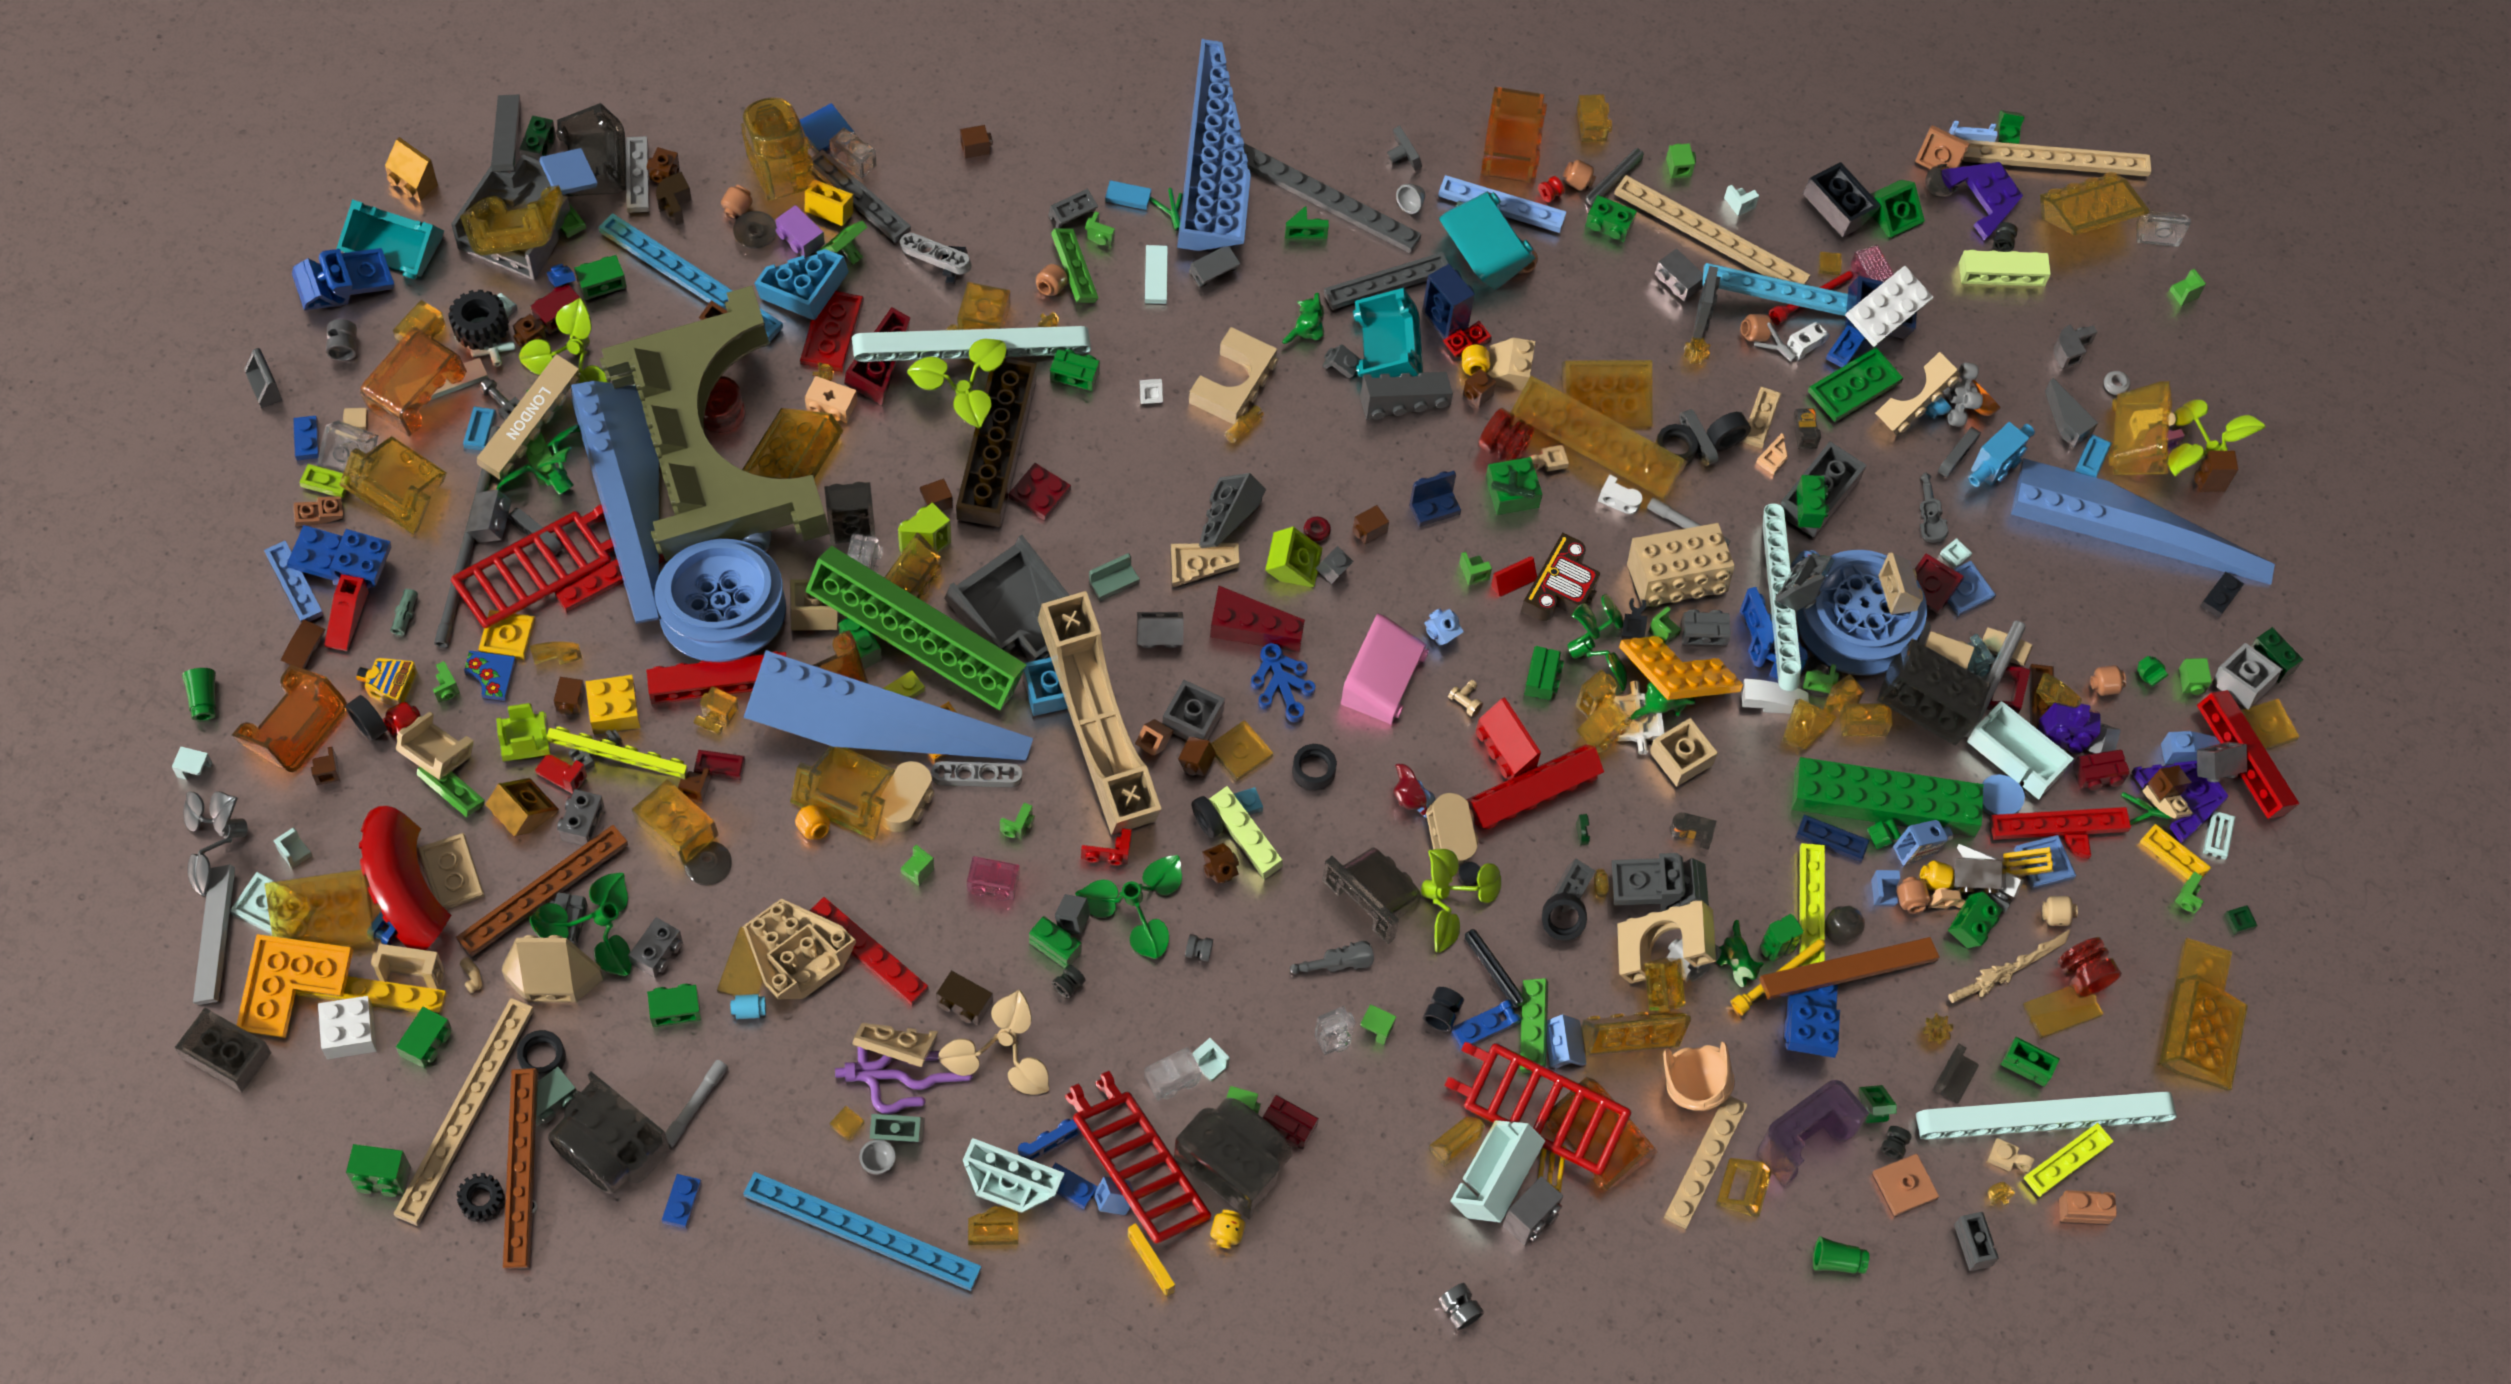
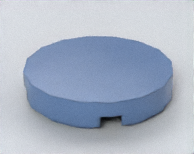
M2001 774L1992 775L1983 781V810L1985 813L1991 816L2016 814L2020 811L2024 804L2025 795L2023 788L2010 776Z

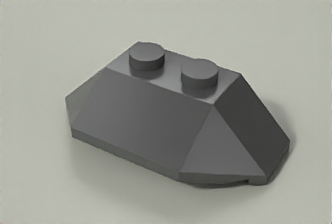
M1812 553L1795 564L1775 597L1776 601L1795 611L1803 607L1805 609L1811 607L1816 602L1815 598L1821 594L1820 590L1826 581L1834 559L1830 556H1818L1816 553Z

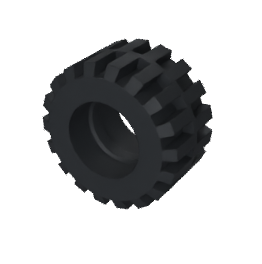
M478 289L477 292L471 290L466 295L465 293L461 294L460 299L456 298L453 301L454 305H450L448 317L454 336L458 342H461L462 346H469L472 350H475V348L484 350V347L492 348L494 343L499 344L501 342L500 338H505L507 335L506 331L509 329V321L503 302L496 294L493 295L490 291L484 292ZM487 317L486 319L480 322H471L475 318Z

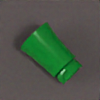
M194 668L182 674L192 720L204 722L214 719L216 716V672L213 669Z
M1819 1236L1814 1248L1813 1268L1815 1271H1839L1853 1274L1857 1272L1865 1274L1868 1269L1870 1255L1867 1250L1860 1249L1857 1246L1835 1242Z

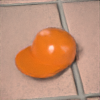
M1971 380L1977 388V392L1983 396L1982 406L1974 410L1983 416L1995 414L2001 407L1975 380Z

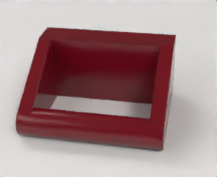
M2007 667L2002 677L2015 681L2011 701L2002 702L2019 714L2023 705L2031 669ZM1992 697L1987 710L1992 711L2001 701H1992Z

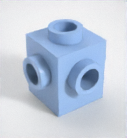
M1439 608L1429 614L1430 619L1424 622L1427 627V634L1435 640L1438 646L1448 643L1464 632L1459 624L1458 616L1450 609L1442 611Z

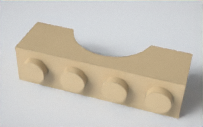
M1941 352L1924 366L1926 384L1917 397L1907 401L1890 398L1875 413L1896 435L1904 433L1910 427V422L1914 418L1921 417L1931 402H1937L1942 397V392L1948 386L1952 387L1958 382L1961 373Z

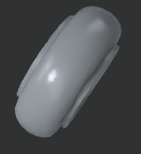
M2120 371L2109 372L2104 378L2105 389L2113 395H2123L2131 386L2129 377ZM2112 380L2119 381L2122 386H2116Z

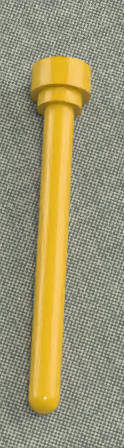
M1818 939L1778 971L1799 967L1825 946V941ZM1759 984L1748 994L1737 995L1730 1002L1737 1013L1743 1016L1750 1010L1752 1002L1765 992L1762 985Z

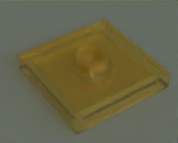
M2186 938L2183 943L2176 982L2222 996L2225 991L2232 951Z

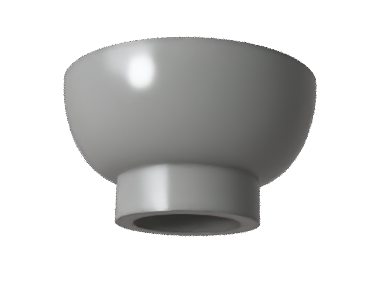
M1404 184L1398 188L1396 199L1401 209L1406 213L1415 214L1424 204L1425 191L1418 185Z
M884 1140L869 1141L860 1151L859 1160L861 1166L868 1173L874 1175L888 1172L895 1162L894 1148Z

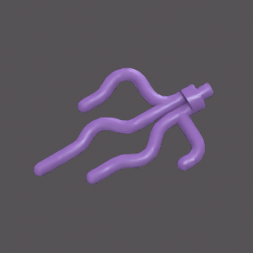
M858 1046V1062H846L845 1068H835V1078L845 1077L846 1082L864 1081L871 1089L873 1106L880 1113L888 1115L898 1113L907 1107L924 1106L926 1100L924 1097H908L890 1105L884 1104L881 1100V1089L877 1080L898 1079L911 1089L923 1090L936 1083L970 1081L973 1078V1074L961 1076L953 1072L931 1074L923 1080H915L902 1070H881L894 1058L883 1055L877 1061L868 1062L867 1050ZM930 1051L925 1061L939 1060L938 1054L940 1051Z

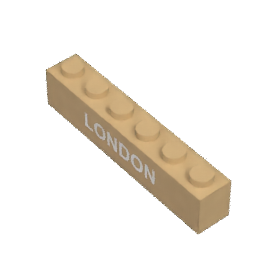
M556 354L478 455V466L500 480L504 474L506 476L509 475L514 467L513 462L517 457L521 458L528 448L526 445L530 440L534 441L540 434L541 430L539 428L544 422L547 424L554 415L552 411L557 405L561 406L567 398L566 393L571 388V385L579 383V368Z

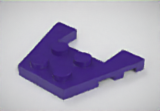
M2000 162L1943 169L1938 174L1948 190L1965 181L1984 207L1988 216L1980 219L1973 225L1983 240H1986L1992 234L1998 224L2002 222L2023 197V194Z
M2197 760L2177 762L2169 766L2159 764L2152 765L2150 768H2142V766L2133 768L2131 773L2142 789L2149 785L2148 782L2160 768L2176 765L2180 766L2192 782L2181 794V797L2187 802L2193 814L2172 822L2170 825V829L2181 844L2228 798V794L2219 782H2209L2207 778L2198 777Z

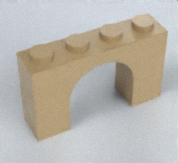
M1230 327L1221 342L1220 355L1242 365L1248 371L1250 377L1241 385L1227 387L1200 375L1190 390L1189 403L1236 425L1240 418L1243 419L1245 417L1248 404L1255 401L1258 395V388L1265 385L1268 379V372L1270 369H1275L1278 358H1276L1277 348Z
M1692 901L1688 905L1670 907L1666 911L1652 912L1640 918H1629L1625 922L1617 924L1619 975L1631 984L1652 978V947L1656 940L1669 930H1681L1683 958L1691 965L1697 967L1716 962L1713 909L1703 901Z

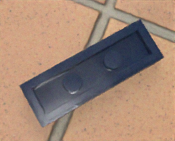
M1807 815L1803 816L1796 834V838L1815 845H1825V849L1858 862H1862L1870 841Z

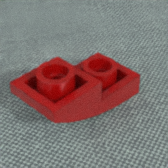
M1477 321L1464 331L1460 328L1445 338L1443 343L1453 356L1457 358L1462 355L1466 347L1475 344L1483 346L1492 340V336L1483 324Z

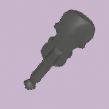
M1926 472L1920 477L1923 481L1925 501L1920 504L1921 517L1924 518L1920 528L1922 538L1925 541L1937 543L1944 540L1948 536L1949 531L1947 519L1941 518L1943 514L1941 502L1938 499H1934L1930 482L1931 475Z
M1367 941L1350 942V946H1343L1342 949L1338 947L1337 949L1327 950L1323 959L1293 964L1290 966V972L1297 974L1299 971L1309 972L1324 968L1331 972L1343 970L1346 967H1354L1355 970L1358 968H1368L1374 962L1373 949Z

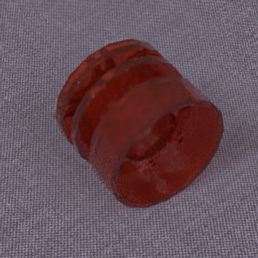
M1500 408L1484 428L1478 441V447L1489 454H1493L1500 448L1497 455L1500 461L1504 459L1505 461L1516 460L1528 448L1535 428L1530 424L1525 426V421L1522 419L1513 426L1515 415L1504 408Z
M2100 937L2091 938L2073 946L2063 953L2057 961L2059 966L2064 969L2063 972L2066 977L2074 976L2070 984L2079 998L2088 997L2104 990L2116 982L2122 975L2113 958L2105 959L2109 951L2104 947L2105 944Z

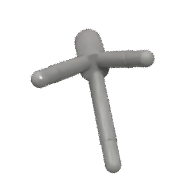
M1768 322L1767 326L1778 345L1755 342L1754 345L1778 350L1790 362L1793 361L1796 355L1781 341L1775 327Z

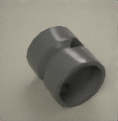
M1465 1283L1454 1286L1438 1299L1445 1313H1451L1450 1320L1458 1331L1470 1326L1484 1314L1477 1300H1471L1472 1293Z

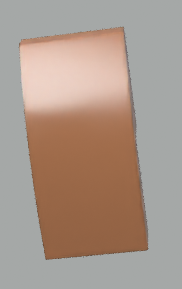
M341 496L318 497L317 502H294L293 505L295 527L318 525L343 518Z

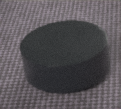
M1474 862L1462 864L1458 872L1459 881L1465 886L1477 885V875L1480 866Z

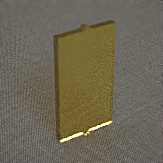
M740 927L717 988V992L732 995L734 998L735 995L758 994L763 982L743 927Z
M2086 981L2023 1003L2030 1017V1023L2035 1026L2041 1038L2098 1018L2104 1014L2096 1001V995L2092 994Z

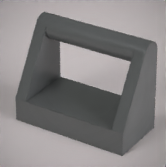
M254 349L244 371L260 407L264 408L282 401V397L261 349Z

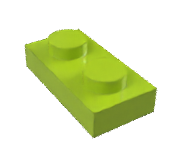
M308 464L299 483L303 488L336 497L341 496L344 499L352 478L351 475Z

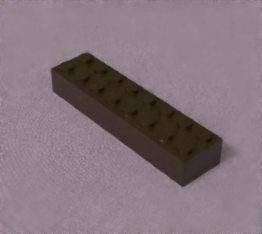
M1005 358L1000 367L989 372L984 392L991 399V409L982 427H975L956 504L957 520L1001 527L1037 378L1035 363Z

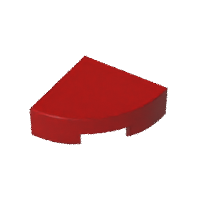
M2065 834L2064 842L2067 848L2081 858L2090 859L2092 855L2088 834Z

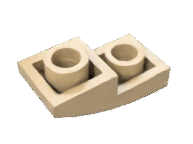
M1987 627L1979 646L1980 650L1998 655L2008 634ZM2020 639L2010 662L2025 666L2033 648L2032 644Z
M2149 785L2144 788L2143 793L2166 815L2176 819L2193 814L2181 795L2166 797L2160 801Z

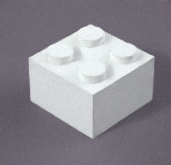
M368 996L318 1003L321 1049L326 1059L377 1052L373 1006Z

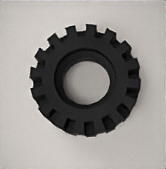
M481 1173L480 1176L472 1174V1179L467 1177L464 1179L466 1183L459 1185L460 1191H457L458 1205L465 1217L471 1218L474 1222H477V1219H480L481 1222H486L485 1218L488 1217L489 1220L494 1219L493 1214L499 1215V1208L504 1207V1191L499 1181L494 1179L492 1175L489 1174L487 1177L485 1173ZM485 1189L489 1191L490 1200L485 1205L476 1206L471 1202L472 1195L477 1190Z

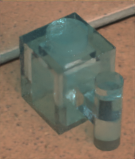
M1975 634L1970 638L1972 642L1968 643V645L1974 647L1966 670L1970 678L1977 675L1984 676L1989 673L1995 661L1994 656L1978 634Z

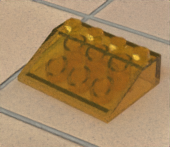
M2114 172L2106 173L2100 178H2088L2085 182L2079 184L2071 183L2062 189H2050L2048 193L2040 195L2042 219L2072 235L2149 214V208L2129 182Z
M1652 360L1563 361L1562 395L1565 427L1653 426Z
M781 408L742 470L754 475L775 479L800 478L813 475L815 478L844 430L831 413Z
M361 869L264 883L273 937L337 946L374 941L371 896L367 889L370 884L367 876H363Z
M2198 974L2176 979L2159 1064L2175 1074L2227 1091L2232 1090L2248 1005Z
M1665 1009L1652 1014L1637 1012L1630 1016L1614 1014L1608 1018H1600V1016L1588 1017L1581 1026L1585 1055L1679 1047L1691 1022V1016L1679 1011L1671 1012V1010Z

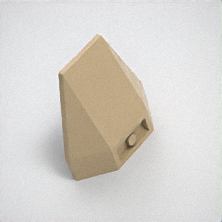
M782 898L743 926L763 982L778 1000L804 999L843 970L856 944L855 939L841 925Z
M534 935L516 938L502 965V973L505 980L527 1002L577 1003L603 980L601 967L570 940L558 935H552L548 938H538Z

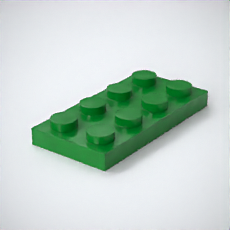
M1876 347L1811 385L1808 392L1830 418L1836 422L1902 383L1903 377Z

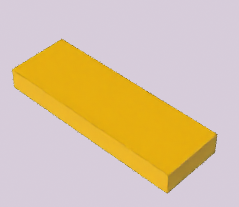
M2157 824L2140 841V843L2186 879H2189L2194 871L2203 878L2212 868Z
M1137 1224L1128 1227L1127 1237L1165 1296L1168 1297L1175 1292V1283Z

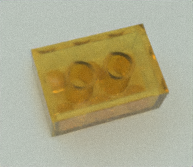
M668 779L632 808L636 823L682 865H685L719 835L714 820Z

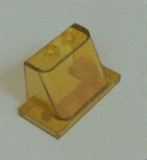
M391 436L366 454L358 448L352 450L339 485L398 525L415 534L419 531L432 494L444 482L447 472Z
M829 746L812 767L803 762L798 765L790 803L802 808L809 805H817L829 817L830 821L874 840L878 835L885 800L880 797L895 770L848 748Z

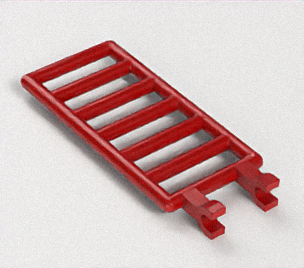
M598 505L592 512L581 516L578 511H573L543 527V529L524 537L451 577L452 584L483 628L487 629L611 561V557L608 554L614 551L611 538L600 543L590 529V526L606 520L602 505ZM575 522L600 558L588 564L563 527ZM546 531L550 534L555 532L580 568L567 574L551 549L542 541L539 535ZM535 543L560 579L548 585L523 548ZM514 553L540 589L529 596L503 561V559ZM495 564L520 600L507 607L482 571ZM473 575L478 579L499 610L498 613L488 618L462 582Z
M1464 1042L1461 1051L1484 1061L1472 1087L1453 1077H1448L1444 1086L1467 1096L1464 1103L1465 1109L1492 1123L1494 1121L1519 1123L1542 1076L1554 1082L1533 1126V1129L1539 1135L1549 1118L1562 1088L1565 1087L1576 1093L1554 1141L1552 1142L1542 1137L1545 1140L1542 1148L1600 1176L1604 1173L1631 1116L1629 1108L1500 1044H1492L1489 1052L1469 1042ZM1500 1055L1511 1062L1489 1108L1486 1109L1475 1102L1497 1056ZM1520 1065L1532 1071V1074L1510 1120L1498 1115L1497 1112ZM1584 1098H1587L1598 1105L1574 1153L1562 1147ZM1606 1109H1609L1620 1116L1596 1164L1584 1158Z
M1110 1071L1102 1073L1100 1075L1102 1079L1095 1083L1099 1090L1106 1094L1108 1100L1094 1106H1090L1084 1097L1083 1089L1079 1083L1070 1087L1071 1092L1067 1093L1065 1098L1078 1111L1073 1115L1074 1122L1154 1243H1161L1211 1219L1210 1211L1130 1092L1121 1094L1115 1085L1114 1077ZM1125 1102L1133 1113L1095 1131H1092L1085 1121ZM1138 1122L1146 1133L1108 1151H1105L1098 1141ZM1150 1142L1153 1143L1159 1154L1121 1171H1118L1112 1162V1159ZM1163 1162L1167 1164L1172 1174L1133 1192L1125 1182V1179ZM1179 1182L1186 1194L1145 1212L1138 1201L1139 1199ZM1190 1202L1193 1203L1199 1214L1161 1232H1158L1151 1221Z

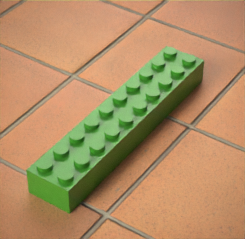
M832 545L818 558L805 592L996 709L1001 710L1011 699L1027 664Z

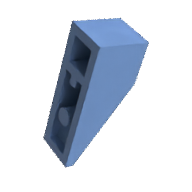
M2193 731L2168 732L2161 743L2165 765L2196 761L2198 749L2217 745L2220 742L2215 736Z

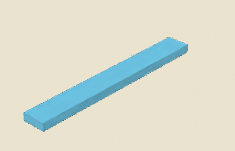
M1706 263L1704 266L1703 285L1709 266L1718 267L1717 276L1721 277L1718 289L1842 316L1846 314L1848 298L1846 293Z

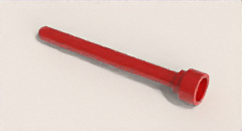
M1847 271L1819 288L1833 290L1852 279L1854 274L1852 271ZM1788 304L1785 307L1776 306L1769 310V317L1774 324L1779 325L1786 321L1790 313L1801 306Z

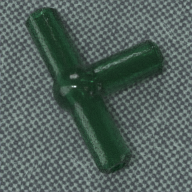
M1516 470L1509 471V484L1497 481L1491 483L1492 490L1505 492L1510 496L1518 495L1530 499L1535 496L1534 490L1518 487V472Z

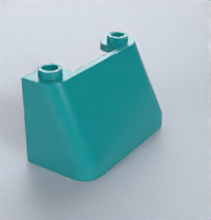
M1487 191L1445 212L1439 217V220L1478 278L1494 290H1497L1536 258L1532 253L1534 249L1527 240L1523 242L1518 238L1499 210L1501 208L1499 205L1501 203L1500 198L1496 193Z
M352 199L336 249L347 253L382 248L388 267L403 271V276L416 280L417 276L421 277L442 240L444 230L432 224L402 217Z
M1400 288L1356 300V310H1353L1355 321L1359 322L1363 327L1364 359L1359 360V365L1356 366L1358 376L1363 378V375L1371 374L1372 378H1380L1381 374L1399 377L1401 373H1409L1412 376L1423 373L1419 312L1406 290Z

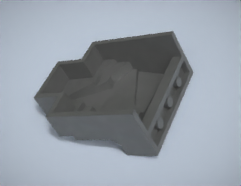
M522 155L515 165L514 171H511V173L507 171L492 172L490 166L451 223L457 248L535 281L559 240L558 231L570 211L568 197L565 195L555 196L540 164V160L537 158Z
M1021 535L1018 537L1015 545L957 585L954 582L950 584L944 599L971 631L1007 653L1012 651L1017 645L1026 658L1032 662L1050 657L1038 622L1041 605L1070 595L1024 536Z

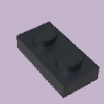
M2225 571L2200 606L2220 618L2244 583Z

